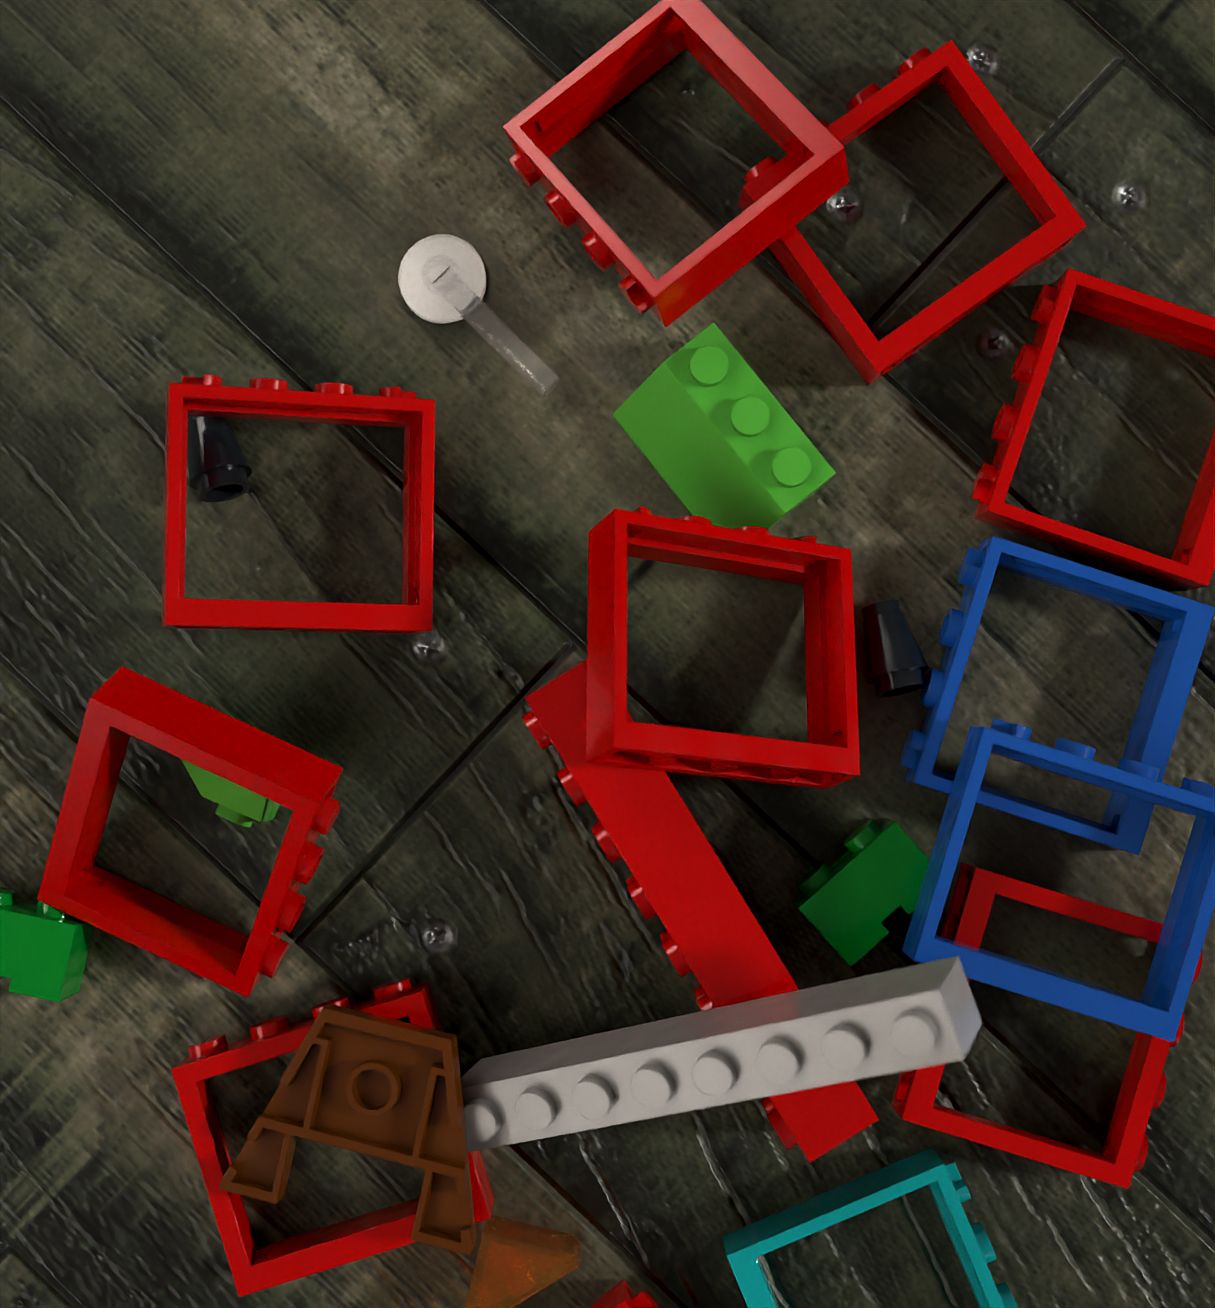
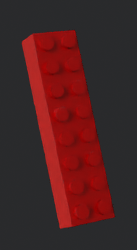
M587 659L524 697L532 710L524 714L522 718L542 750L553 744L566 765L556 774L577 807L588 801L600 821L592 825L593 829L591 831L611 863L623 858L632 872L633 876L625 880L627 883L626 888L646 920L658 915L667 929L659 934L662 940L661 945L681 978L693 972L700 985L693 989V992L697 997L696 1002L701 1011L799 990L666 772L586 763ZM627 711V721L634 722L631 715ZM855 1080L768 1096L760 1100L768 1113L766 1116L785 1148L789 1150L798 1144L809 1162L814 1161L879 1120Z

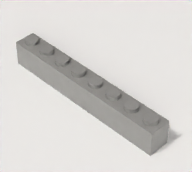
M959 956L482 1058L461 1077L468 1152L964 1060L982 1025V1020Z

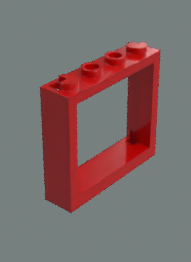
M661 0L503 126L516 153L508 161L528 187H532L538 182L548 194L543 197V200L558 222L565 229L575 224L585 235L580 242L593 262L603 272L612 266L623 278L618 283V286L635 310L643 315L650 309L665 327H668L850 182L844 146L700 0ZM686 49L799 168L657 280L553 164L549 157Z
M952 39L933 53L928 47H924L914 53L898 68L897 73L899 77L882 89L877 83L864 88L846 105L848 112L829 125L826 119H822L819 122L845 146L937 81L1042 226L880 341L874 336L796 226L792 227L768 246L868 386L1067 246L1087 226ZM774 155L760 161L743 178L746 184L742 188L738 204L740 209L745 211L798 169L799 166L788 155L779 161Z
M1068 268L1052 286L1043 285L1034 304L1031 320L1039 322L1032 345L1023 344L1013 366L1011 379L1018 381L1019 384L1012 405L1004 403L996 417L991 439L999 441L993 462L992 464L984 462L975 479L971 498L979 500L974 518L1185 591L1207 587L1210 584L1215 569V428L1171 559L1004 503L1069 310L1215 359V317Z
M203 374L202 378L182 376V383H169L166 393L162 628L422 634L432 631L434 399L416 398V392L401 391V387L380 388L379 396L353 394L352 385L344 383H318L314 385V392L288 390L289 383L287 381L273 378L249 380V387L222 386L221 377ZM188 415L404 428L402 604L185 598Z
M642 506L638 507L634 512L613 509L588 532L586 763L828 789L860 776L851 549L819 544L816 542V536H801L793 539L770 535L769 530L759 526H744L736 529L712 525L711 520L701 516H684L674 519L652 515L650 509ZM627 556L803 585L808 743L627 721Z
M122 666L89 698L37 900L248 998L263 975L271 979L274 978L282 958L289 949L290 943L282 940L281 937L284 931L290 933L298 921L307 900L306 896L298 893L301 883L309 884L323 857L325 849L316 845L319 833L324 836L327 835L340 811L339 801L332 797L343 768ZM130 735L293 810L249 937L94 865Z
M962 862L941 936L980 948L995 894L1155 943L1159 941L1164 923ZM1202 950L1194 973L1192 984L1198 978L1201 970L1203 957ZM1184 1012L1174 1042L1137 1031L1102 1154L935 1104L934 1101L946 1063L900 1072L891 1106L902 1120L1129 1189L1133 1172L1141 1170L1147 1157L1148 1137L1145 1134L1151 1110H1156L1161 1105L1165 1095L1167 1080L1163 1069L1169 1048L1175 1047L1182 1036L1185 1022Z
M409 978L396 982L392 980L372 989L375 998L350 1005L348 996L331 999L311 1007L312 1018L289 1024L287 1015L270 1018L250 1026L251 1037L231 1043L227 1042L225 1034L210 1037L206 1041L188 1046L190 1055L171 1069L239 1297L416 1242L410 1239L420 1197L257 1248L242 1195L219 1189L221 1179L232 1164L207 1078L297 1051L322 1008L329 1004L394 1020L409 1016L411 1024L444 1032L429 981L411 986ZM480 1150L468 1152L475 1223L491 1219L495 1202Z

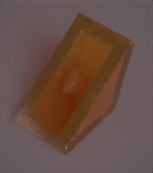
M491 1215V1219L485 1222L465 1308L515 1307L578 1268L581 1259V1244L574 1234Z

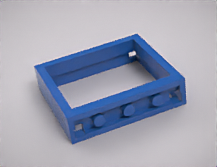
M995 536L979 542L977 549L970 547L963 558L957 579L958 584L965 585L958 610L954 608L948 610L940 630L938 643L946 646L939 670L933 668L929 670L925 678L927 685L921 690L919 704L927 708L920 731L912 729L909 732L901 753L900 765L907 767L904 781L947 795L950 794L955 776L934 770L933 768L996 569L999 568L1164 621L1122 758L1159 768L1157 781L1162 782L1213 619L1215 607ZM981 785L975 803L1136 855L1140 853L1154 808V804L1111 791L1102 823H1098Z
M996 718L993 719L991 728L970 726L902 952L912 960L920 963L959 956L965 976L1174 1042L1215 907V787L1190 778H1183L1180 788L1157 781L1159 768L1126 758L1119 759L1117 768L1093 761L1096 752L1095 748L1062 738H1056L1054 748L1029 741L1032 732L1031 728ZM991 753L1195 817L1141 999L936 935Z

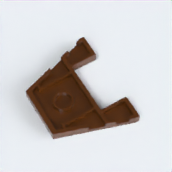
M334 1004L323 1007L280 1079L281 1084L271 1101L248 1133V1140L238 1157L225 1172L219 1189L277 1204L285 1196L297 1137L423 1169L425 1175L410 1240L469 1256L475 1247L476 1228L457 1035Z

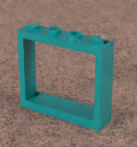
M932 1147L722 1236L726 1256L747 1307L779 1308L759 1256L928 1185L979 1308H1018L1007 1283L1002 1282L995 1285L987 1263L996 1260L997 1257L981 1222L970 1225L961 1203L971 1199L967 1185L961 1178L956 1163L952 1162L945 1165Z

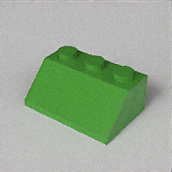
M714 322L666 359L612 414L615 421L691 515L708 518L711 520L712 525L732 529L744 526H759L770 530L826 485L836 474Z

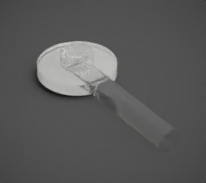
M439 234L418 241L407 251L400 264L398 283L406 304L417 316L426 321L439 324L453 323L465 319L542 397L547 396L558 385L560 378L482 301L486 291L487 275L483 261L472 245L459 237Z

